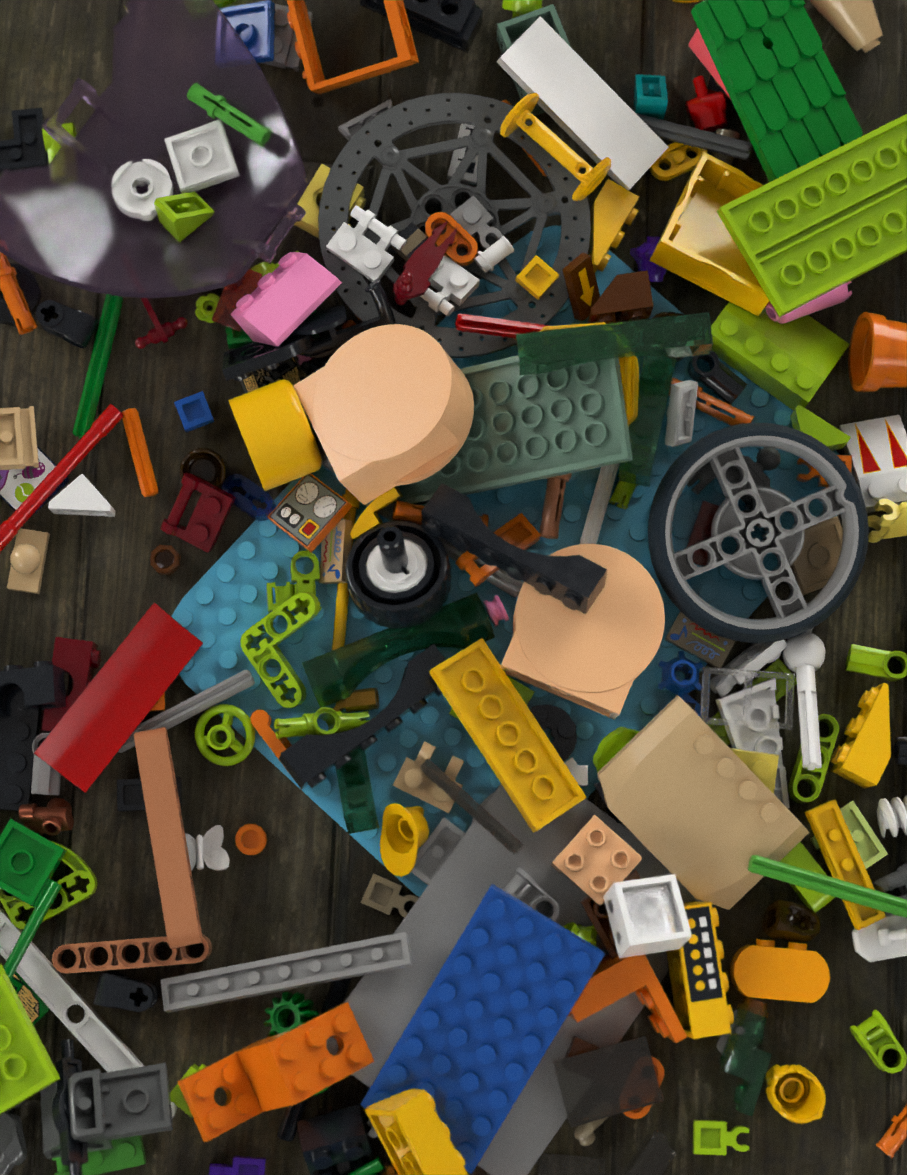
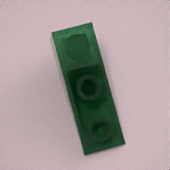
M359 747L350 754L353 758L350 762L338 770L336 768L343 815L348 834L379 828L366 752L362 751Z

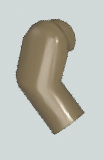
M602 1100L575 1127L574 1136L575 1139H579L581 1145L588 1146L592 1144L596 1138L594 1131L614 1112L609 1102Z

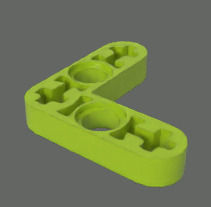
M301 592L293 595L246 630L240 640L243 652L276 701L285 708H294L301 705L305 701L307 693L303 682L277 645L315 618L319 613V599L310 592ZM300 600L310 601V605L307 607L309 613L306 611L300 612L295 616L290 613L301 607ZM278 615L283 616L287 620L288 626L283 633H278L273 627V621ZM266 632L271 636L259 642L260 648H252L250 645L253 642L252 636L259 637ZM271 659L277 660L281 666V671L276 677L270 676L266 670L267 662ZM288 676L289 679L283 682L289 689H296L297 692L294 694L296 700L293 698L287 700L285 697L288 693L287 688L284 684L277 686L275 682Z

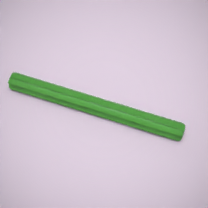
M752 855L749 860L748 870L752 873L907 918L906 899L758 855Z

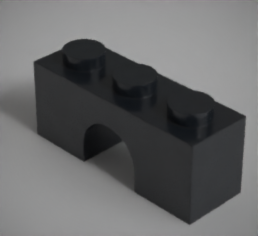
M52 661L34 662V667L23 668L22 665L4 666L3 671H0V715H6V699L17 688H21L23 691L24 706L33 710L66 707L64 669L53 665Z

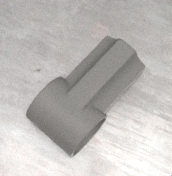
M41 733L36 736L32 743L33 753L49 733ZM34 754L31 794L60 795L61 774Z

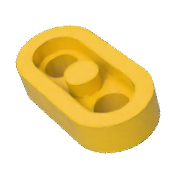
M674 142L667 145L669 148L650 167V171L658 180H671L693 170L703 152L708 153V151ZM693 151L696 153V157L690 158L686 155V152ZM666 163L670 168L662 170L659 164Z

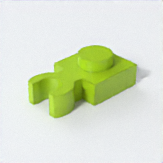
M693 1120V1154L726 1155L727 1146H732L740 1152H746L749 1150V1146L738 1144L736 1138L740 1133H749V1128L738 1125L733 1127L731 1131H727L726 1121Z

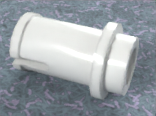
M502 236L485 251H478V256L474 260L484 273L489 270L492 272L496 264L509 254L515 252L507 238Z

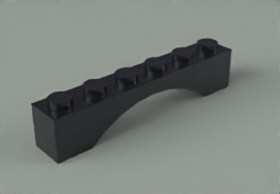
M443 483L422 509V527L434 537L440 536L451 542L458 550L468 551L479 557L483 563L504 570L511 578L519 581L522 580L534 586L539 593L553 596L562 601L569 609L579 610L586 614L605 586L607 569L581 555L547 556L528 552L509 544L483 523L474 510L468 496Z
M434 644L408 662L396 695L377 716L357 728L342 733L329 735L307 734L283 751L279 760L301 789L308 784L311 788H314L327 778L325 772L333 766L337 770L342 768L353 759L350 755L359 747L362 751H365L378 741L376 735L386 729L389 733L402 724L403 720L401 717L409 711L413 715L428 705L426 699L432 694L436 693L438 697L441 696L443 693L429 671L446 659Z

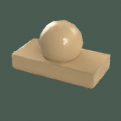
M19 529L14 549L10 555L11 567L7 584L8 590L40 594L50 537L48 532Z

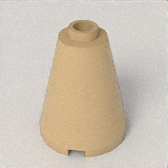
M809 0L856 52L862 49L864 53H867L881 44L878 38L883 34L872 0Z

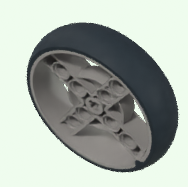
M756 422L729 426L714 431L689 446L673 462L663 476L655 492L648 520V544L652 565L663 590L673 604L686 617L703 629L715 635L741 642L765 643L789 639L814 628L826 620L840 607L854 588L861 574L868 548L869 528L865 502L853 475L846 465L826 445L812 436L787 426ZM771 447L792 453L816 469L829 486L795 501H792L787 495L774 488L756 486L740 448ZM710 462L725 496V500L720 504L714 515L711 537L674 553L672 522L677 502L690 479L705 464ZM730 466H734L740 471L741 477L736 484H732L726 479V470ZM743 495L749 496L753 501V507L748 513L742 512L738 507V500ZM813 499L819 500L823 506L822 513L818 517L811 515L809 512V504ZM785 511L791 513L794 517V524L789 529L783 528L779 521L780 516ZM841 514L843 537L837 565L822 590L806 603L791 569V566L802 550L805 529ZM754 525L765 529V534L761 535L763 540L760 541L759 538H752L751 532L755 531ZM727 536L734 538L737 544L736 550L732 554H726L721 547L723 539ZM697 549H703L708 556L706 564L702 567L696 566L692 560L693 553ZM768 553H773L778 560L776 568L771 571L767 570L763 565V558ZM720 565H724L728 570L740 577L761 580L776 617L748 619L727 614L704 601L690 587L686 580ZM785 582L790 588V593L787 598L781 600L777 597L775 590L779 583Z

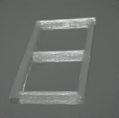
M703 667L700 718L710 725L792 730L794 682L796 676L794 673ZM710 674L745 676L743 720L708 718ZM753 677L786 679L785 723L751 721Z

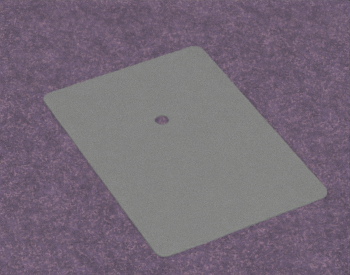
M500 784L484 806V809L521 841L522 844L482 809L394 932V934L409 933L414 966L364 975L345 1001L349 1003L375 1061L354 1072L352 1075L368 1087L372 1086L491 884L499 888H505L517 874L515 870L518 867L529 874L558 903L559 915L554 922L561 926L571 922H575L576 925L581 924L582 927L592 925L580 903L587 894L564 873H559L554 869L551 864L594 815L642 856V860L634 868L641 879L672 875L671 872L631 831L617 823L616 820L587 799H584L533 833L502 784ZM677 880L683 903L701 901L696 899ZM669 887L666 890L669 905H672L674 901ZM540 901L535 907L536 911L546 917L550 913L551 908L547 901ZM597 934V948L605 952V957L608 955V952ZM666 951L645 954L660 983L669 971ZM635 992L630 993L578 1023L570 1016L565 1019L479 1161L478 1166L490 1175H528L593 1081L561 1066L573 1037L576 1036L612 1053L645 1006V1004L642 1005ZM329 1037L326 1042V1048L332 1055H336L338 1052V1043L334 1038Z

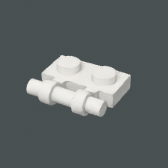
M356 205L350 213V216L359 221L356 227L352 228L344 222L326 245V248L373 282L376 279H381L394 262V257L386 252L390 245L401 250L407 240L398 235L399 231L394 227H387L378 221L376 215L370 210L364 211ZM368 229L381 237L377 245L364 236Z
M444 255L438 269L429 279L431 286L438 290V292L436 293L428 288L425 294L420 297L429 303L428 306L435 312L441 311L446 316H450L455 306L448 301L452 300L461 306L479 287L480 280Z

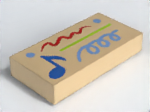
M340 520L323 539L319 583H347L345 564L348 553L351 550L352 537L350 532L353 527V521Z

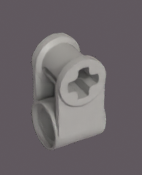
M518 867L515 870L517 874L505 888L500 889L535 909L540 901H547L551 908L547 917L555 921L559 915L558 903L529 874Z

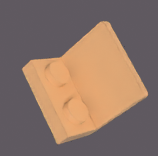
M594 815L556 857L551 866L559 873H564L598 905H602L604 903L603 896L613 883L622 882L642 860V856Z

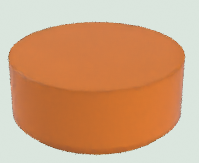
M246 824L237 831L235 843L243 854L257 855L267 845V834L259 825Z

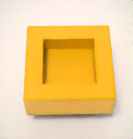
M536 255L516 276L515 281L539 300L559 278V274Z

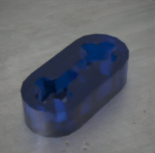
M233 474L225 479L222 490L236 496L233 503L236 507L258 521L268 520L267 516L275 509L276 504L267 491H264V489L241 474ZM234 486H241L246 495L243 496L239 492L234 493L232 488ZM256 499L260 503L265 502L267 507L264 510L262 508L257 509L252 501Z

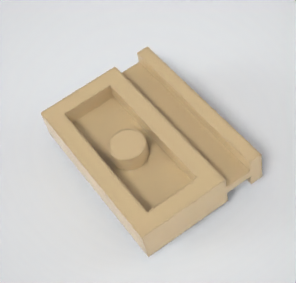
M29 406V408L20 409V407L0 408V470L25 469L28 466L38 468L39 460L34 406Z

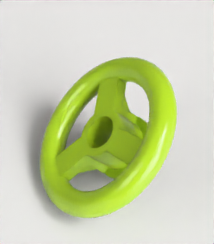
M218 704L210 707L200 716L195 728V741L199 751L208 761L221 766H232L242 762L251 753L255 743V728L250 721V717L242 709L230 704ZM224 713L222 723L213 726L208 731L207 736H204L207 722L213 716ZM234 716L242 722L245 728L246 741L244 745L235 738V733L232 729ZM220 731L226 733V741L220 738ZM208 745L215 750H224L231 747L237 754L229 757L219 756L213 753Z

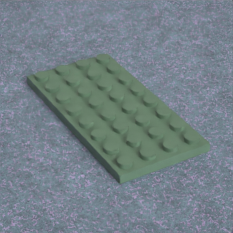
M611 333L460 369L470 384L474 399L473 422L467 439L456 456L441 470L419 482L397 486L403 495L398 500L411 504H426L442 483L464 495L632 461L616 336Z

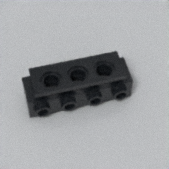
M360 0V6L387 17L383 0ZM403 0L410 28L468 53L483 21V10L475 4L474 0Z

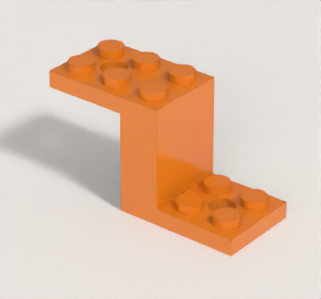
M608 954L603 957L568 1014L578 1023L630 993L635 992L642 1005L646 1004L648 1009H650L652 1014L648 1016V1019L656 1033L660 1032L663 1038L668 1037L675 1043L687 1037L646 955L625 958L617 956L611 959Z
M345 1002L290 1031L257 1040L179 1080L178 1084L204 1142H207L262 1112L295 1105L375 1061L349 1003ZM329 1037L334 1038L338 1043L336 1055L330 1054L326 1048V1042ZM217 1088H222L227 1094V1101L223 1106L218 1105L214 1100V1092Z

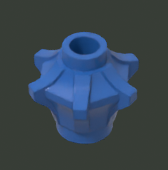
M678 651L677 657L668 662L660 661L658 664L662 668V682L658 684L660 690L666 688L682 699L685 694L694 689L701 691L703 686L699 683V669L704 667L701 662L694 663L685 657L684 651ZM677 671L682 672L685 676V679L681 682L675 678L677 675L674 673Z

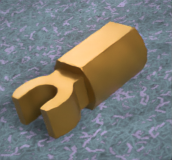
M376 687L345 691L344 695L333 691L323 693V698L335 699L336 705L332 709L336 711L346 709L347 712L379 708V696Z

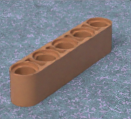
M202 934L204 952L200 957H193L189 953L188 945L173 948L172 955L168 960H163L157 955L158 945L161 942L168 943L167 936L65 944L55 949L52 955V963L57 971L66 974L193 964L209 958L212 953V944L209 938ZM131 944L136 945L140 949V957L135 963L128 961L125 956V951ZM98 947H103L108 952V960L104 965H99L94 960V952ZM68 949L76 955V963L71 968L66 967L62 962V955Z

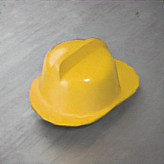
M392 803L387 805L383 811L380 854L387 870L393 875L402 877L408 875L414 869L418 849L429 837V826L424 817L423 807H403L401 804Z

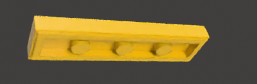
M836 799L804 812L832 877L875 890ZM842 899L855 930H861L886 917L884 911Z

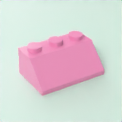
M290 252L284 255L278 262L280 266L272 273L263 276L257 283L258 287L251 294L243 296L236 303L237 308L230 315L252 341L278 347L342 283L335 275L307 253Z

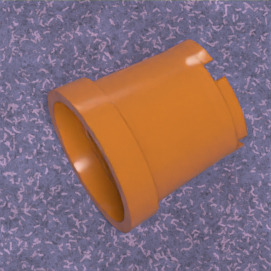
M863 312L858 317L852 332L848 357L849 379L855 392H875L879 388H907V323L887 320L884 315Z

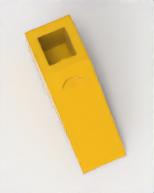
M610 179L604 184L590 210L591 232L588 254L591 255L595 273L597 269L601 272L604 271L611 258V255L607 254L611 246L617 249L625 235V232L621 231L625 224L631 226L639 212L638 209L634 208L639 196Z

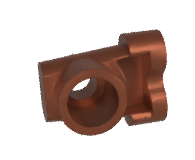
M51 799L47 807H37V804H22L19 807V818L24 823V826L42 837L44 833L57 835L60 831L73 828L72 807L64 799Z

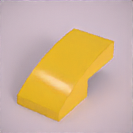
M397 486L375 498L367 506L350 532L352 539H358L364 532L383 523L377 512L403 497Z

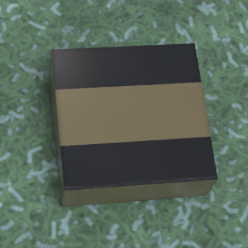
M411 222L398 234L407 240L405 246L401 250H398L393 245L390 246L407 262L414 251L428 237Z

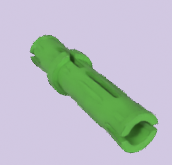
M194 83L189 89L187 100L206 110L208 116L213 119H220L256 142L260 147H263L268 142L272 131L228 104L225 97L214 95L200 86L199 83Z

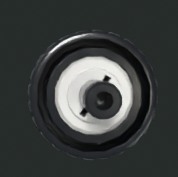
M403 520L381 523L364 532L354 542L348 553L345 572L348 590L353 603H355L358 611L364 614L365 618L377 625L393 629L420 625L438 613L448 599L452 579L448 554L442 541L438 537L430 535L422 525Z

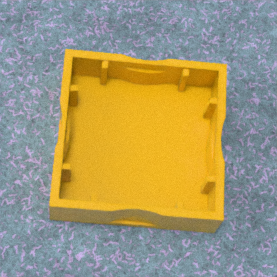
M703 152L649 261L759 317L768 304L769 299L717 211L721 206L763 186V184L751 179L741 170Z

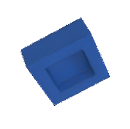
M203 391L174 402L186 432L215 422Z

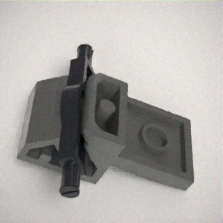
M65 1039L60 1041L62 1059L55 1063V1068L61 1079L40 1091L43 1148L47 1159L61 1157L62 1165L69 1166V1175H82V1165L88 1162V1152L111 1149L112 1140L173 1130L166 1063L100 1073L99 1069L82 1072L81 1060L74 1057V1040Z

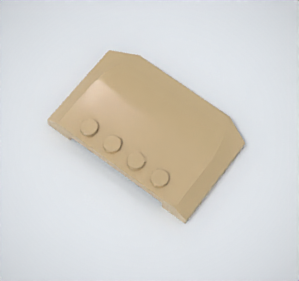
M678 695L597 772L608 809L672 875L675 874L676 879L696 899L712 902L713 905L728 910L764 877L748 870L749 860L752 855L780 861L810 833Z

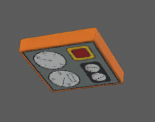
M308 474L301 478L267 518L312 553L347 514L352 505L314 475Z

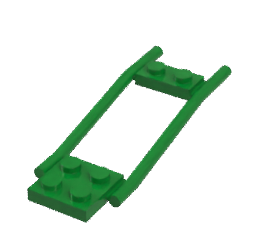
M11 818L0 835V888L33 906L35 909L3 967L10 980L46 913L62 888V885L52 880L51 877L67 850Z

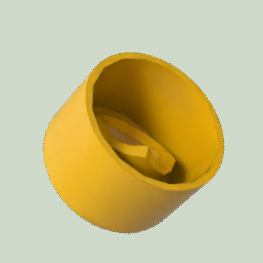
M286 379L278 380L228 400L264 491L316 472L322 467L323 461L318 445L295 388L290 381Z

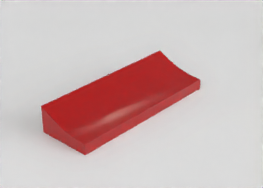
M154 602L34 754L86 793L199 650L203 642L181 626Z

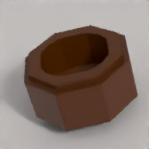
M159 545L151 552L150 565L159 575H172L180 568L181 556L172 545Z

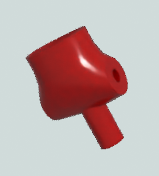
M704 76L693 78L692 81L697 97L686 101L685 104L688 116L693 121L696 129L713 132L728 126L726 101L723 92L709 93Z

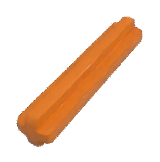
M136 408L126 409L121 412L124 415L122 420L141 493L144 497H151L158 494L159 490L139 413Z

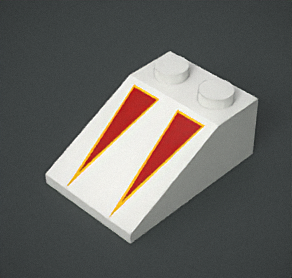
M900 415L839 425V430L851 437L843 449L845 455L852 456L851 474L861 491L866 512H875L874 506L880 499H889L897 505L907 502V434Z

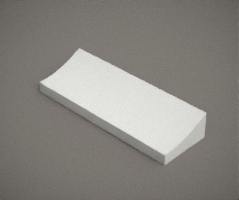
M541 16L498 59L497 63L527 94L537 93L540 96L537 104L597 164L606 157L611 159V168L607 175L625 189L630 190L669 148Z

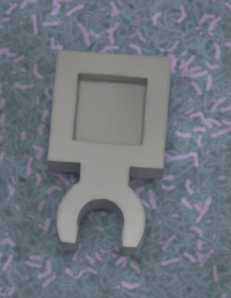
M474 195L450 214L472 237L476 235L479 237V245L483 251L490 247L486 242V238L492 236L498 241L502 237V233L497 228L488 226L493 222V217Z

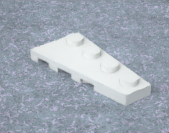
M769 679L716 699L715 701L732 748L779 755L774 795L787 808H790L786 770L783 766L781 753L783 743L782 737L779 735L778 726L780 715L779 706L776 705L775 690H777L776 679Z

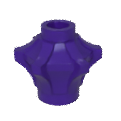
M647 236L646 242L639 247L630 249V254L635 259L639 272L648 270L650 282H663L667 269L649 261L660 237Z

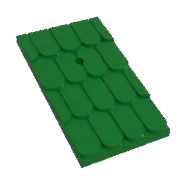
M704 0L694 5L691 10L698 28L688 46L731 99L769 182L862 136V129L845 98L846 92L822 48V40L804 8L806 4L804 0Z

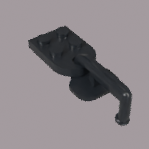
M380 279L374 280L365 288V292L370 293L379 314L378 317L337 331L335 327L347 320L344 305H336L309 315L278 347L252 342L224 352L222 371L226 381L235 379V381L247 379L252 376L253 371L262 368L265 371L275 369L282 364V361L299 354L311 358H322L331 355L345 342L363 331L382 325L396 324L387 295L380 284ZM329 330L330 336L314 341L313 334Z

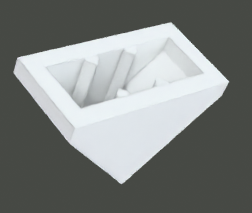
M83 474L79 475L49 501L48 508L54 514L115 517L116 512Z

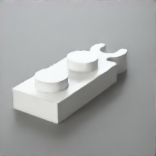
M785 640L753 643L722 668L724 671L722 674L715 676L707 684L715 694L718 693L720 697H723L731 691L736 683L741 685L755 678L758 670L767 663L777 660L788 644Z

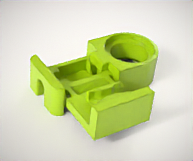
M300 551L293 556L290 564L291 583L296 584H290V582H286V586H276L275 582L266 584L268 613H271L297 593L310 592L316 596L315 582L320 580L318 558L314 553ZM302 557L309 558L313 562V570L308 574L298 572L296 569V561ZM272 588H275V602H276V603H273V589H272ZM300 600L301 607L293 611L296 615L305 611L309 613L308 609L305 608L310 605V601Z

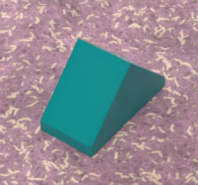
M635 74L634 112L663 120L668 104L665 76Z

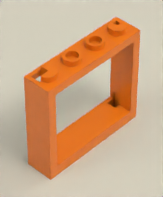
M287 0L290 11L287 12V19L291 29L295 30L297 38L295 50L298 57L303 61L305 71L302 72V76L307 82L308 89L310 88L311 92L322 94L419 63L404 1L383 0L398 57L325 80L305 0Z

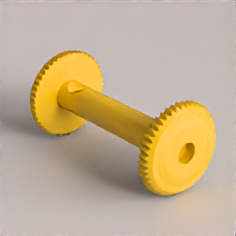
M529 93L508 113L501 124L500 133L503 137H507L520 127L581 182L572 195L574 201H581L602 182L611 168V159L606 157L594 168L591 167L531 113L540 96L537 93ZM528 120L533 122L530 126H527L525 123ZM581 168L586 169L584 174L579 173Z

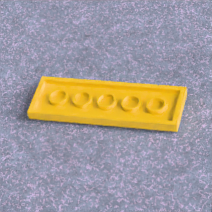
M481 638L432 668L429 673L534 833L587 797L505 671L500 668L501 665L484 639Z

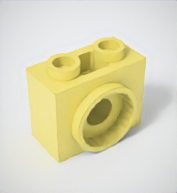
M324 164L320 165L291 213L292 224L319 238L318 217L320 208L318 203L321 200L323 188L331 169ZM358 183L349 207L348 225L350 226L349 222L352 218L350 213L356 205L363 209L366 203L364 187Z

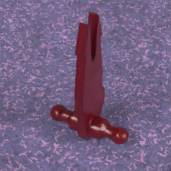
M448 221L434 229L431 233L433 235L416 249L403 267L405 270L393 286V292L396 296L395 301L398 305H404L408 299L424 295L430 287L429 279L438 269L448 247H452L457 228L439 247L435 246Z
M126 255L121 257L155 328L148 331L146 336L138 337L135 340V346L143 349L150 343L157 344L162 341L164 344L168 342V338L174 336L177 330L187 327L188 320L184 317H179L172 323L167 321L160 324Z

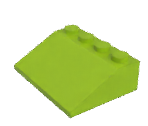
M731 302L725 306L700 343L702 347L714 351L719 359L793 411L798 404L804 408L850 345L809 315L781 324L771 320L765 308L758 317Z

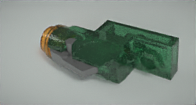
M744 996L742 1003H738L737 1009L733 1010L734 1023L730 1025L731 1033L720 1035L716 1048L722 1054L720 1058L721 1070L745 1079L743 1085L738 1084L734 1094L733 1102L737 1103L736 1110L753 1116L772 1056L771 1053L758 1049V1045L763 1044L764 1029L769 1013L766 1012L768 1004Z

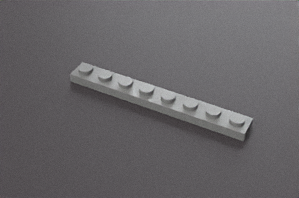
M402 932L161 979L164 1011L170 1013L414 966L409 933Z

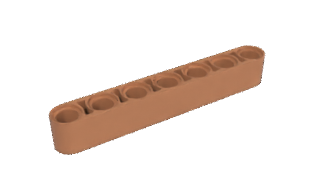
M166 727L134 733L135 748L168 944L170 949L202 943V930L168 732Z

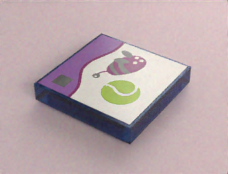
M38 446V468L28 466L25 469L0 470V497L14 511L56 466ZM68 477L57 487V489L47 498V500L37 509V511L42 506H44L60 489H62L70 481Z

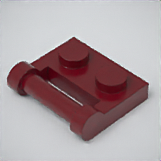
M184 473L181 484H183L168 519L163 520L160 529L209 553L216 543L236 496L193 474ZM197 490L202 494L187 527L179 524L193 491Z

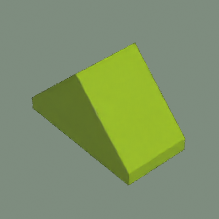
M195 191L156 198L154 202L160 223L179 243L212 217L215 212Z
M799 404L790 415L793 429L812 436L826 445L831 451L842 449L851 438Z

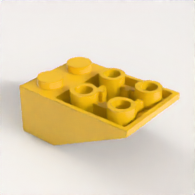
M886 683L872 687L869 691L865 690L858 703V707L862 709L856 719L851 718L844 731V734L848 737L842 747L838 745L830 760L834 764L831 772L864 789L878 784L891 758L889 685Z

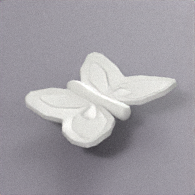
M215 825L206 832L204 837L200 834L197 835L196 840L190 834L185 833L191 871L195 864L198 870H202L204 862L208 868L216 871L229 867L230 858L227 851L221 847L224 839L223 827L221 825Z

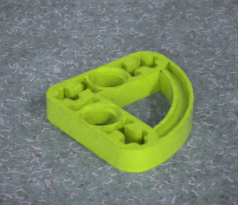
M54 841L51 842L67 850L62 861L74 871L56 882L61 885L66 883L67 888H71L78 884L77 878L80 876L82 879H89L90 883L86 886V893L82 890H76L71 893V896L74 897L72 901H70L68 892L62 887L59 891L62 895V904L57 909L49 908L41 923L91 897L97 889V879L86 862L71 849ZM0 888V901L12 924L19 929H24L27 921H19L18 916L22 914L21 908L24 907L26 910H30L34 907L15 896L6 895L4 890Z

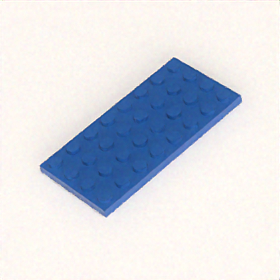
M491 884L360 1105L367 1108L369 1105L408 1089L425 1090L434 1099L436 1104L435 1111L440 1120L448 1127L451 1134L450 1140L455 1150L459 1151L463 1156L466 1171L472 1175L604 957L605 952L494 884Z

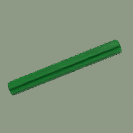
M114 292L106 294L73 428V435L78 438H82L91 428L100 398L123 303L122 295Z

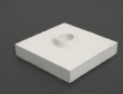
M220 119L164 139L182 194L198 191L240 176L224 124Z

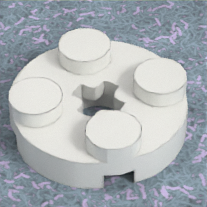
M142 159L143 162L136 163L132 161L127 162L115 172L112 178L111 187L114 201L119 210L127 216L140 218L143 221L153 220L157 215L154 205L156 198L171 196L174 193L169 173L163 165L151 159ZM145 184H148V192L138 194L135 187L137 185L143 187Z

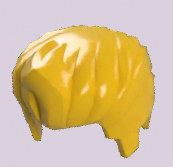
M778 1064L766 1072L767 1099L781 1116L796 1124L809 1123L822 1117L826 1095L823 1085L812 1072L801 1065H782L780 1067Z

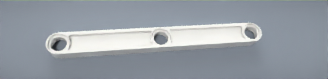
M0 908V954L7 961L22 930L15 927L7 913ZM31 941L16 969V972L107 1072L143 1067V1063ZM72 1005H80L84 1009L85 1016L80 1023H73L68 1018V1009ZM171 1101L173 1119L177 1112V1106Z

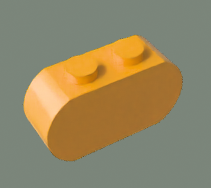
M756 939V945H745L740 948L733 956L730 964V978L734 987L739 993L747 997L814 1003L825 994L830 982V972L826 961L818 952L807 950V944L788 942L787 948L775 947V941Z

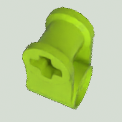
M878 1010L872 1011V1016L858 1026L853 1024L849 1027L856 1041L866 1051L879 1070L897 1073L905 1067L907 1063L905 1050L897 1041L890 1026ZM887 1049H892L897 1055L896 1063L891 1067H887L882 1060L883 1053Z

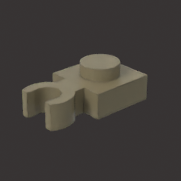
M373 873L361 903L387 915H390L393 907L399 910L401 916L405 918L408 914L404 909L405 903L408 901L416 903L419 898L414 895H406L404 897L399 895L402 888L401 885Z

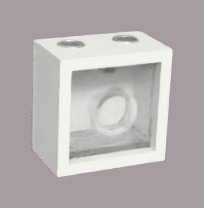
M675 874L613 883L603 896L619 958L678 950L692 937Z

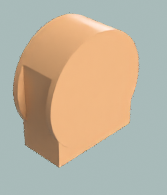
M388 324L359 333L345 342L331 356L324 367L293 385L339 482L363 505H366L395 486L419 482L441 470L459 452L467 439L473 422V393L463 372L436 339L425 331L408 325Z
M600 544L569 546L549 556L581 555L607 569L604 588L585 614L579 610L569 609L562 601L551 595H543L534 586L524 582L515 605L513 637L500 668L508 676L615 720L620 715L633 681L651 663L660 647L665 627L663 600L650 573L627 553Z

